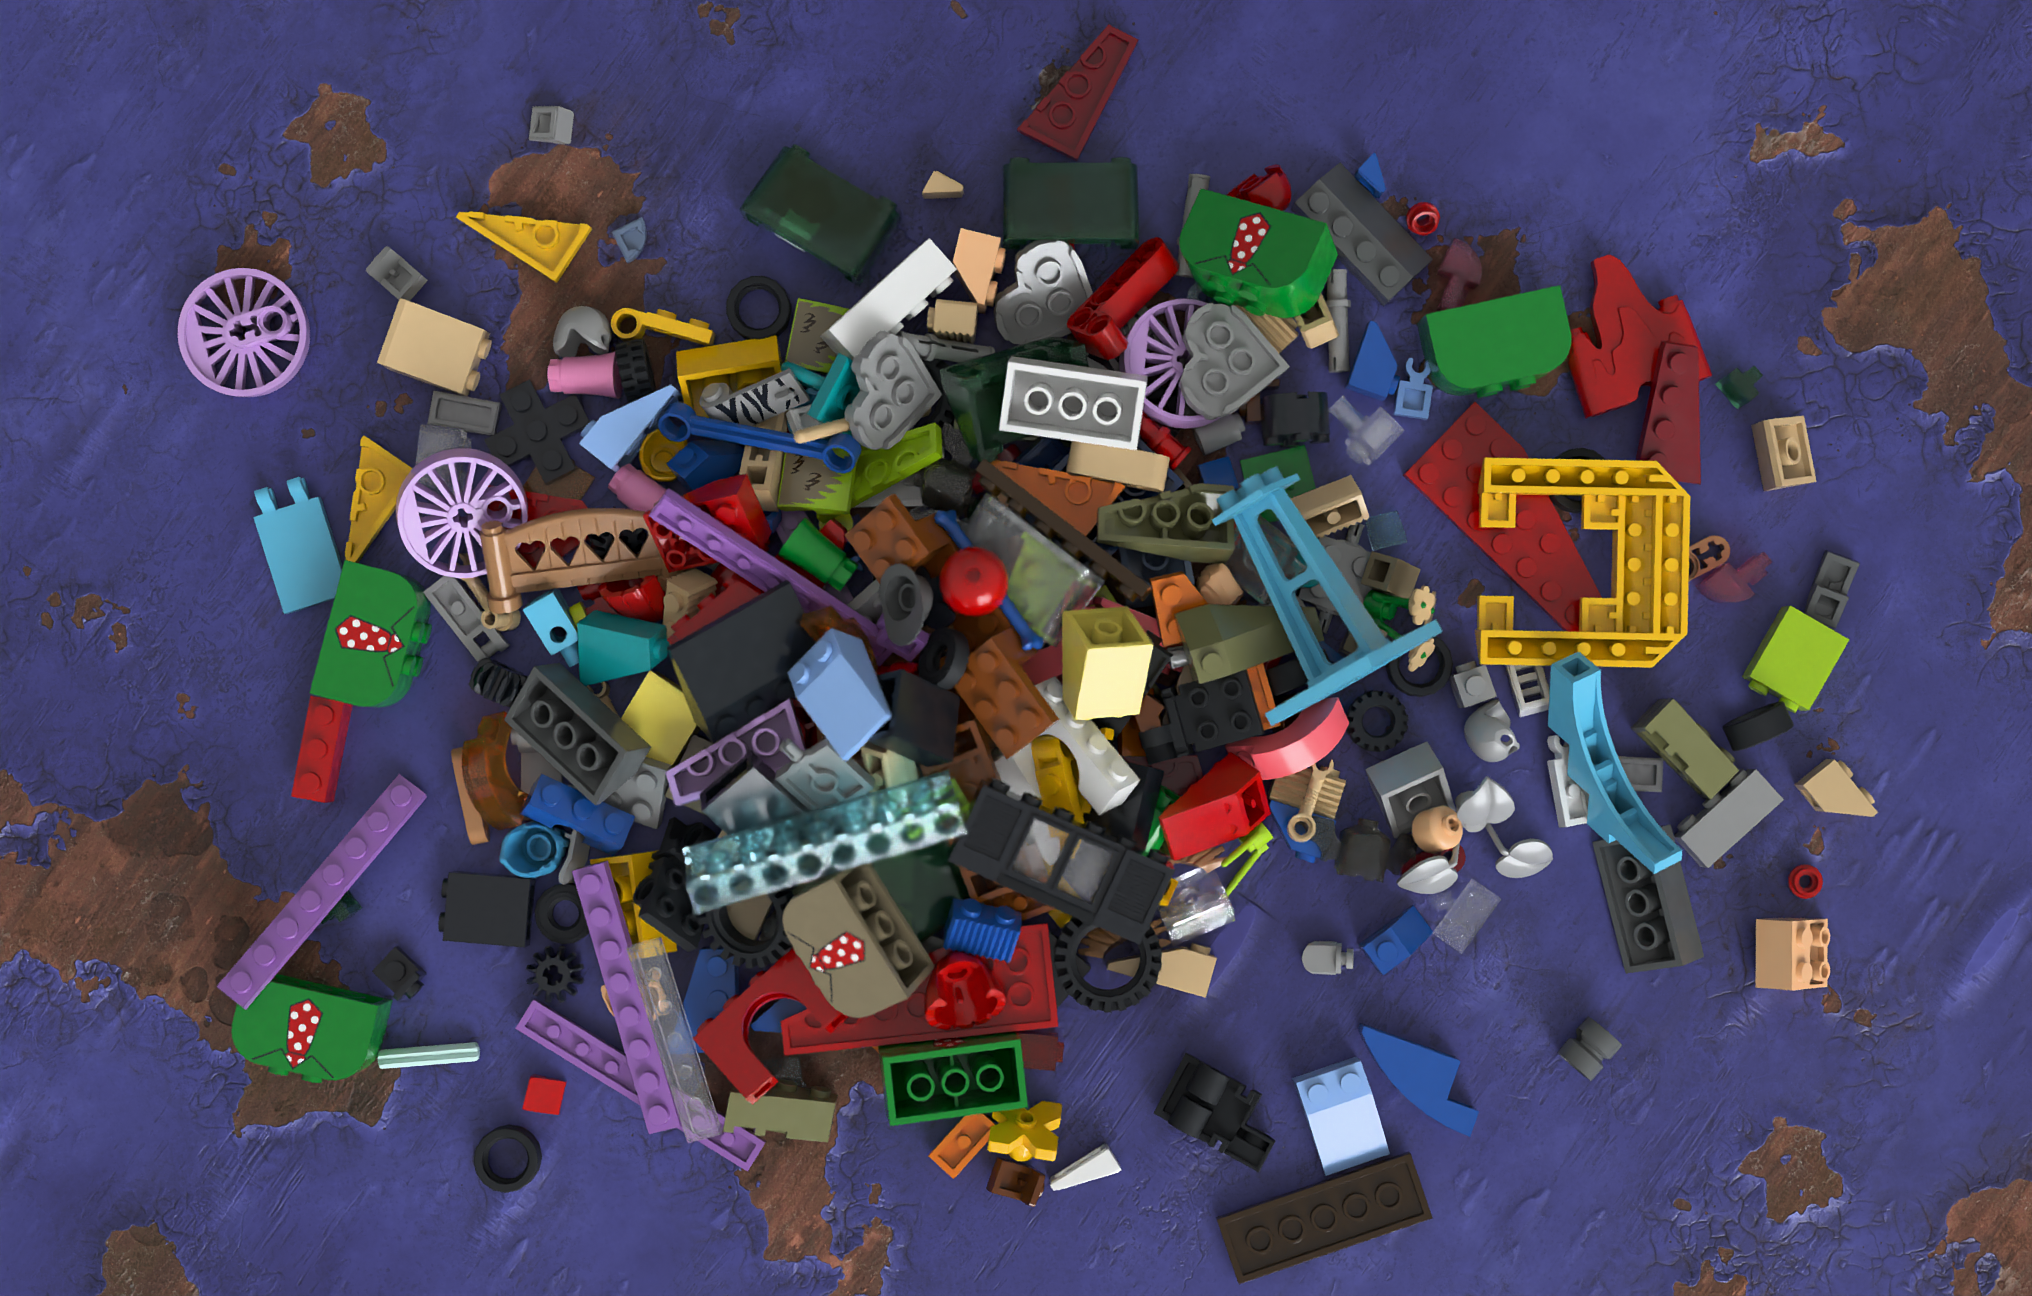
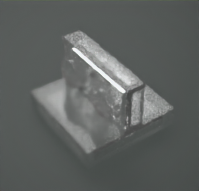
M1259 515L1258 523L1286 578L1291 580L1303 573L1307 567L1295 558L1298 549L1293 541ZM1236 526L1234 530V551L1225 565L1242 589L1262 605H1269L1272 601Z
M1197 868L1173 878L1178 881L1169 905H1159L1157 908L1173 947L1236 921L1232 904L1215 869L1206 873L1202 868Z

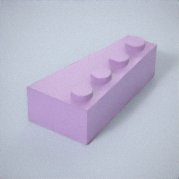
M787 699L742 728L730 733L720 741L665 772L675 806L700 800V793L750 751L756 754L776 773V770L791 761L785 753L779 750V746L784 740L786 741L787 738H790L801 750H806L807 747L793 700Z

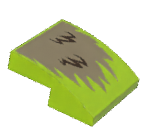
M798 298L785 362L789 361L810 371L827 375L837 355L820 336L849 309Z
M832 448L834 453L841 458L850 456L844 449ZM785 452L777 507L782 511L813 510L819 515L850 514L857 463L848 473H836L830 470L822 459Z

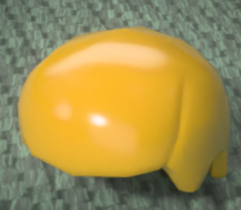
M659 428L648 433L639 449V461L644 473L657 482H672L677 479L666 463L688 444L687 440L682 442L671 441L662 435Z

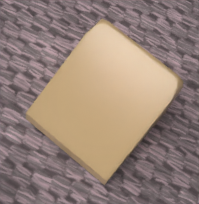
M937 170L936 172L933 171L922 191V196L925 199L962 198L964 195L962 184Z

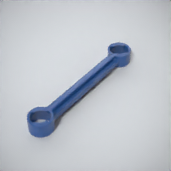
M682 402L669 404L658 421V427L662 435L674 442L685 441L691 434L822 459L824 464L836 473L850 472L861 455L859 442L849 434L839 433L833 435L829 441L817 439L799 444L794 440V434L697 416L689 405ZM669 416L681 419L686 425L676 426L671 422ZM832 448L844 449L850 456L841 458L834 453Z

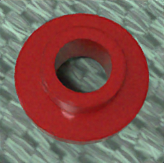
M1429 202L1415 204L1406 214V224L1410 231L1422 236L1433 233L1440 221L1438 209ZM1427 214L1426 218L1417 220L1420 216Z
M1806 864L1796 866L1788 876L1789 889L1799 898H1812L1822 889V875L1814 866ZM1803 875H1807L1810 880L1809 885L1805 888L1799 884V879Z

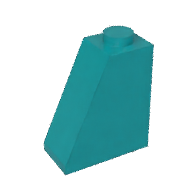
M594 610L577 623L580 682L585 686L649 671L667 657L669 642L667 641L666 625Z

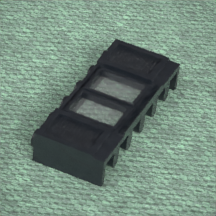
M991 778V781L988 782L981 779L947 853L948 861L1140 945L1175 872L1172 863L1168 861L1169 856L1154 848H1150L1149 852L1137 848L1138 842L1125 835L1119 834L1117 838L1105 833V827L1090 820H1087L1086 824L1073 819L1074 814L1062 807L1055 806L1054 810L1042 806L1043 800L1030 793L1023 792L1022 796L1009 791L1011 786L1001 780Z

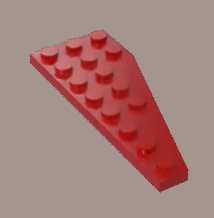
M1473 402L1403 476L1564 631L1579 632L1580 598H1602L1549 495H1516L1515 528L1479 527V494L1477 493L1483 458L1529 457L1524 448L1476 402Z
M1048 923L1022 925L1011 961L1008 963L1004 960L999 961L998 959L993 960L991 957L986 958L985 956L979 957L977 954L974 955L985 964L998 980L1006 999L1002 1011L997 1016L992 1015V1019L978 1026L974 1024L973 1027L967 1029L959 1027L957 1030L953 1028L942 1030L936 1028V1026L932 1027L929 1025L924 1014V999L931 975L930 972L907 999L867 1017L849 1016L831 1034L808 1009L781 1021L784 1056L1059 1027ZM944 947L928 953V956L933 964L936 965L943 957L958 951H952L950 948L946 950Z

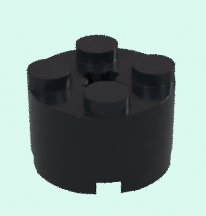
M1290 392L1268 395L1260 399L1263 446L1280 445V448L1299 447L1300 442L1310 441V444L1330 442L1329 408L1326 392H1308V398L1307 395Z

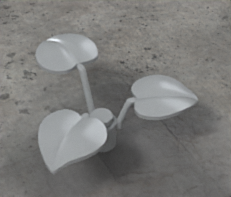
M1486 776L1476 790L1463 792L1456 797V814L1462 826L1469 832H1478L1485 827L1499 852L1503 855L1495 862V867L1499 873L1510 878H1523L1540 872L1553 860L1551 847L1542 840H1522L1511 846L1509 850L1503 846L1490 823H1500L1508 819L1513 814L1515 805L1510 794L1496 781ZM1460 842L1453 848L1452 857L1449 861L1444 856H1434L1422 860L1398 878L1396 881L1398 886L1420 894H1434L1449 888L1458 878L1457 871L1453 867L1458 863Z

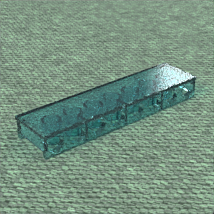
M949 770L683 848L682 852L685 858L687 874L685 884L695 915L968 834L958 794L955 793Z

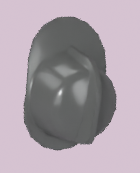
M898 563L891 565L884 572L880 580L879 594L888 638L893 644L905 646L912 643L920 633L923 622L927 618L933 604V592L929 582L922 576L916 575L908 565Z

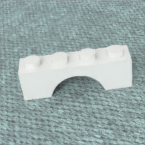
M1055 676L1035 685L1059 718L1056 723L1041 735H1053L1062 740L1071 750L1079 769L1078 790L1099 815L1123 804L1140 781L1138 776L1091 719L1075 720L1063 701L1062 684Z

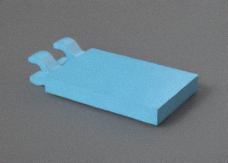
M301 477L287 480V486L295 504L284 508H278L272 488L268 489V487L254 491L257 503L263 514L253 518L284 614L334 600L343 568L321 497L310 498L305 478Z

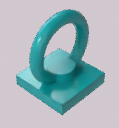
M840 353L836 356L826 378L789 361L781 365V372L790 368L802 386L819 391L807 415L822 424L845 418L846 407L853 403V400L860 392L856 374L853 373L851 368L853 360ZM850 430V431H846V432H842V433L849 434V435L853 436L852 433H851V430Z

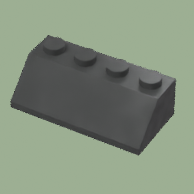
M1341 163L1337 164L1313 184L1291 208L1296 215L1327 223L1338 253L1337 258L1383 306L1433 260Z
M561 663L534 666L504 719L594 805L601 804L634 776L651 749V746Z
M1671 824L1660 826L1670 839L1675 842ZM1604 839L1593 841L1625 973L1684 966L1704 957L1680 861L1653 874L1617 840L1611 843H1607Z

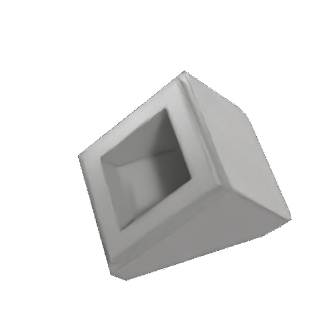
M533 106L529 140L570 144L574 119L573 111L560 106Z

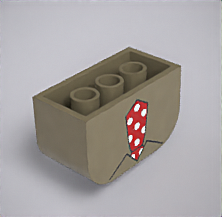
M863 850L820 871L785 907L783 927L796 955L801 958L810 972L813 982L820 988L827 1001L836 1010L847 1016L867 1017L907 999L935 968V965Z

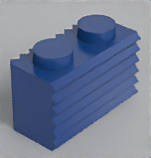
M953 898L944 928L943 947L946 950L950 948L952 951H964L967 954L971 953L973 956L977 954L979 957H991L993 960H1004L1008 963L1011 961L1021 932L1022 913L1014 911L1008 906L993 907L981 904L975 899L961 900Z

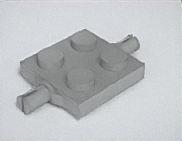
M1356 522L1355 526L1350 524L1345 540H1335L1327 536L1323 538L1318 537V539L1363 604L1366 595L1372 590V588L1361 584L1371 552L1358 545L1365 525ZM1320 584L1312 588L1300 587L1296 596L1320 610L1318 619L1322 633L1327 634L1333 615H1339Z
M787 738L786 741L784 740L780 744L779 750L785 753L791 761L776 770L775 780L817 818L824 821L833 814L843 811H849L859 822H863V819L866 820L869 817L870 811L859 803L858 800L861 796L874 789L875 779L851 757L847 761L841 759L827 738L806 750H801L790 738Z

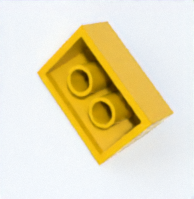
M777 335L765 339H749L676 351L677 376L683 401L695 411L697 416L709 418V416L699 403L702 391L706 386L712 383H726L735 393L780 373L781 365L783 364Z
M659 850L590 859V865L608 860L636 958L677 951V944L638 917L641 907L633 902V895L639 883L645 877L652 874L653 870L648 868L649 863L655 861L651 858L652 854Z

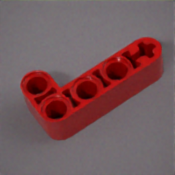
M1155 237L1144 242L1069 317L1067 327L1087 353L1110 360L1122 354L1127 348L1128 340L1120 329L1179 269L1178 261L1160 237Z

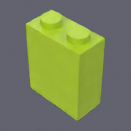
M1791 605L1781 607L1742 677L1750 682L1748 687L1764 696L1769 692L1779 698L1778 702L1783 701L1788 711L1796 713L1797 710L1809 711L1849 639Z

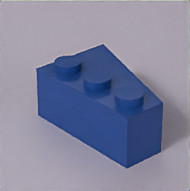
M704 946L700 949L668 1053H705L693 1040L698 1034V1027L709 1018L715 1019L724 1010L723 1005L735 994H739V966L732 964L734 956L727 960L720 957L724 950L722 946L715 951L710 946Z

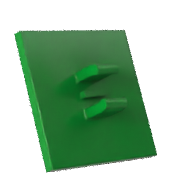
M1305 445L1239 461L1244 480L1257 473L1261 475L1275 466L1278 467L1283 478L1297 473L1300 480L1285 489L1290 499L1316 489ZM1271 509L1265 510L1258 516L1259 525L1279 521Z

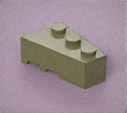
M1674 698L1658 699L1631 727L1702 799L1711 800L1739 771L1733 764L1735 758L1723 747L1720 746L1718 748L1710 739L1711 735L1708 731L1696 723Z
M779 1079L768 1092L752 1105L733 1085L729 1095L723 1132L733 1133L734 1126L754 1128L753 1134L758 1136H765L766 1130L784 1133L785 1138L828 1142L838 1094L831 1093V1089L823 1086H812L811 1089L797 1087L798 1083L794 1081Z

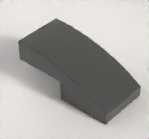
M1825 550L1808 595L1804 614L1822 624L1836 628L1849 599L1847 593L1860 563Z

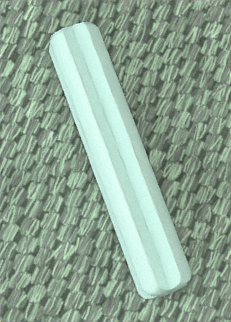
M477 1042L384 1049L378 1052L379 1068L386 1069L472 1062L479 1059L480 1048Z

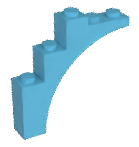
M1579 651L1551 664L1548 727L1569 744L1567 775L1589 794L1587 824L1607 843L1617 840L1653 874L1677 863L1682 859V849L1670 839L1650 815L1631 785L1615 751L1604 714L1601 694V670Z

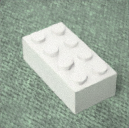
M930 238L927 239L820 337L836 355L840 353L853 360L860 354L865 344L876 336L878 332L886 331L896 335L904 327L900 322L904 317L908 321L915 317L929 304L925 299L929 294L934 298L954 281L950 275L957 268Z
M1011 356L1007 367L999 430L1137 450L1148 376Z

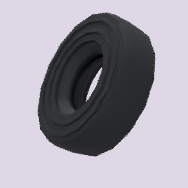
M941 627L933 631L919 655V677L946 690L956 685L963 676L969 659L970 650L965 635L948 627ZM947 648V658L940 669V660Z
M556 884L543 892L535 908L536 924L541 933L552 942L560 944L575 943L586 937L589 933V928L576 884ZM562 900L571 901L578 908V919L571 926H561L553 918V909Z

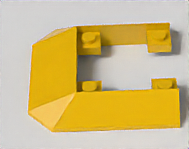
M1483 458L1477 493L1479 494V527L1515 528L1516 495L1582 496L1581 529L1612 530L1611 598H1580L1579 632L1513 630L1514 596H1477V630H1475L1479 664L1551 666V664L1579 651L1597 667L1652 668L1688 634L1690 495L1657 461Z

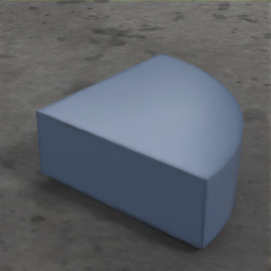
M642 217L612 231L627 263L632 262L639 256L646 243L647 230Z

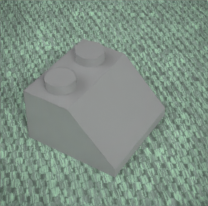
M1427 741L1365 769L1373 794L1394 839L1411 832L1414 818L1422 811L1441 805L1456 811L1444 769Z

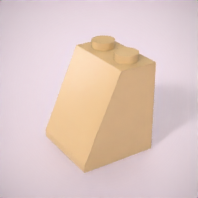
M400 298L377 363L393 372L468 397L470 390L475 391L478 385L480 372L477 369L481 358H487L492 341L488 339L490 334L482 328Z

